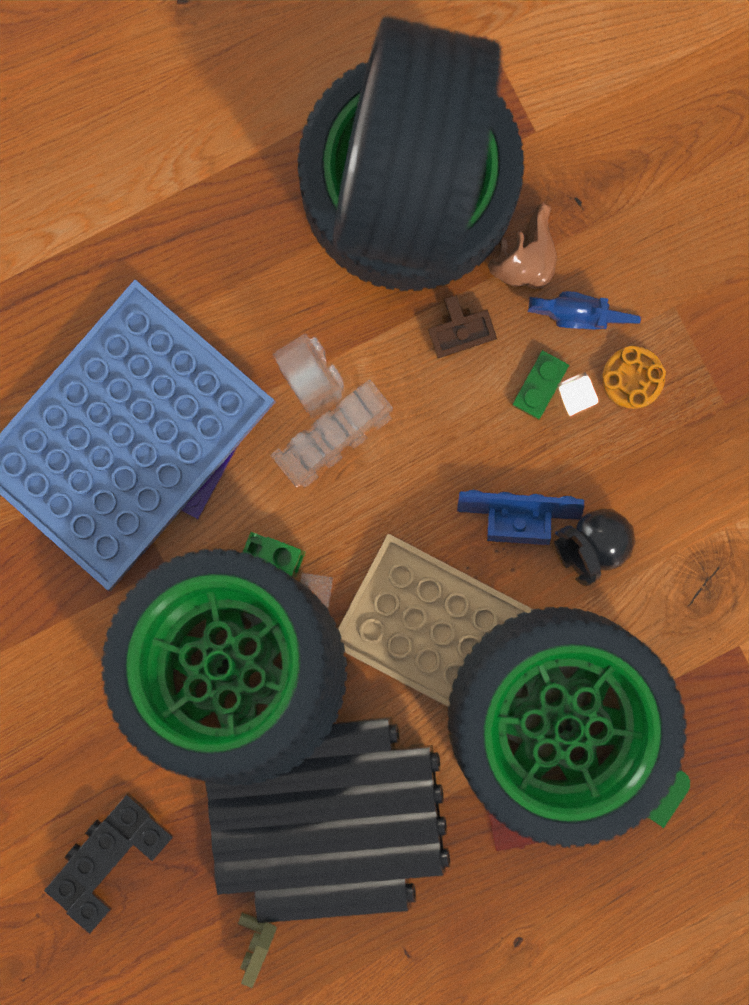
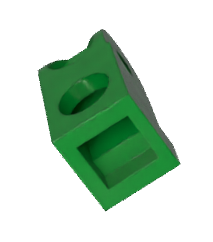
M251 531L243 549V552L249 553L254 557H260L295 578L306 554L301 549L270 537L266 538Z
M682 770L676 773L677 779L674 785L670 786V792L666 798H662L660 806L656 810L653 809L648 817L663 828L690 788V779Z

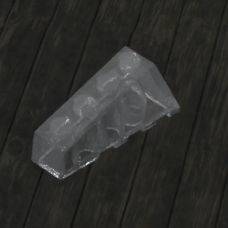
M369 379L336 405L335 410H330L319 417L311 425V429L308 431L304 430L293 437L286 445L287 448L282 452L278 449L270 456L296 488L299 485L306 488L319 477L316 472L326 465L330 469L343 458L340 453L348 446L355 449L368 438L365 433L375 426L379 430L392 419L389 414L393 411V407Z

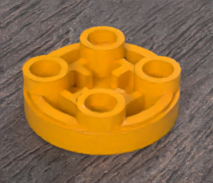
M628 346L618 350L607 360L602 372V384L606 395L615 404L627 409H639L654 402L661 394L665 383L666 371L659 358L651 351L642 347Z

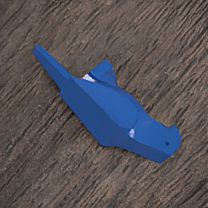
M571 291L562 292L555 299L529 297L527 312L549 316L556 321V326L607 329V323L640 324L641 316L609 310L608 298L597 299Z

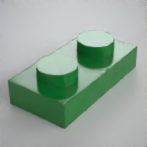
M542 350L512 406L540 420L569 364Z

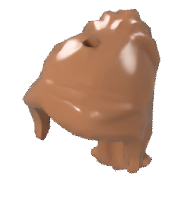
M541 202L535 210L527 232V243L523 244L524 234L518 231L516 233L518 238L516 247L508 254L506 253L507 241L501 239L499 256L490 260L488 264L490 274L509 285L517 287L526 285L534 290L542 289L549 284L555 274L557 260L554 242L548 225L551 211L550 205Z

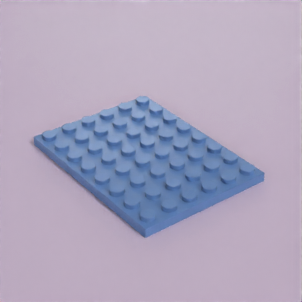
M134 280L0 433V495L105 589L111 591L276 401L138 281Z

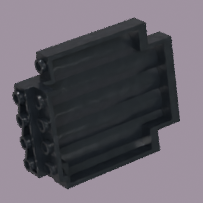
M392 717L335 722L331 726L332 730L329 735L323 738L325 741L321 746L314 749L315 752L309 758L306 757L302 764L298 767H292V770L286 774L281 773L280 777L272 780L266 779V782L262 783L253 782L251 785L238 786L205 781L217 894L255 892V909L258 923L409 911L412 903L416 902L414 883H409V879L443 876L446 873V868L450 867L449 848L443 847L442 837L447 835V823L445 816H440L439 804L444 802L442 784H437L436 772L440 771V757L438 752L433 751V745L414 744L406 748H395V743H399V728L397 724H393Z

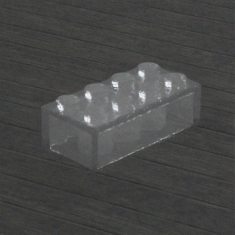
M305 333L273 354L278 369L311 420L343 400V379L333 364L327 367L325 351L316 337L310 340Z

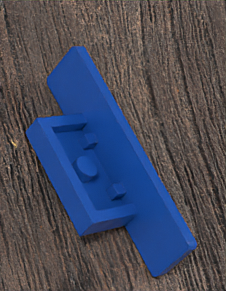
M469 490L467 492H459L457 511L488 514L487 541L550 545L551 518L580 520L583 515L585 500L576 499L572 496L557 498L545 497L541 494L527 496L514 495L510 492L496 494Z

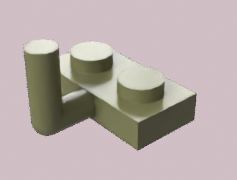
M242 912L238 924L256 932L248 947V950L251 952H246L240 967L241 970L245 971L241 984L253 988L277 926L267 922L258 923L257 918Z

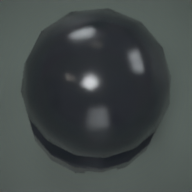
M599 509L584 515L578 521L576 528L568 525L556 531L555 534L559 539L554 541V545L565 568L572 566L579 575L575 580L583 586H589L600 579L601 570L609 571L621 567L631 557L636 541L633 526L622 514L612 509Z

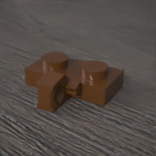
M457 295L444 299L448 315L442 316L444 324L428 329L437 359L497 340L488 309L471 315L469 308L461 310Z

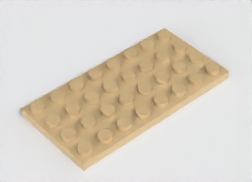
M388 534L338 630L342 637L340 640L344 643L345 653L432 699L450 706L449 697L450 692L453 691L454 679H457V672L460 666H463V660L467 654L473 651V646L476 643H480L482 637L487 632H492V628L498 624L502 625L505 623V620L511 617H518L517 615L523 612L530 613L533 609ZM563 666L559 667V669L568 678L578 667ZM525 684L519 689L515 697L527 695ZM550 688L545 693V701L549 703L555 702L560 695L559 689ZM584 691L578 695V706H582L586 696L589 693L588 691ZM529 715L526 718L525 726L527 728L537 727L541 720L540 715ZM564 719L560 722L559 725H563L565 727L568 724V721ZM507 733L508 739L520 744V737ZM550 743L542 744L538 749V754L543 757L549 756L552 753L553 745Z

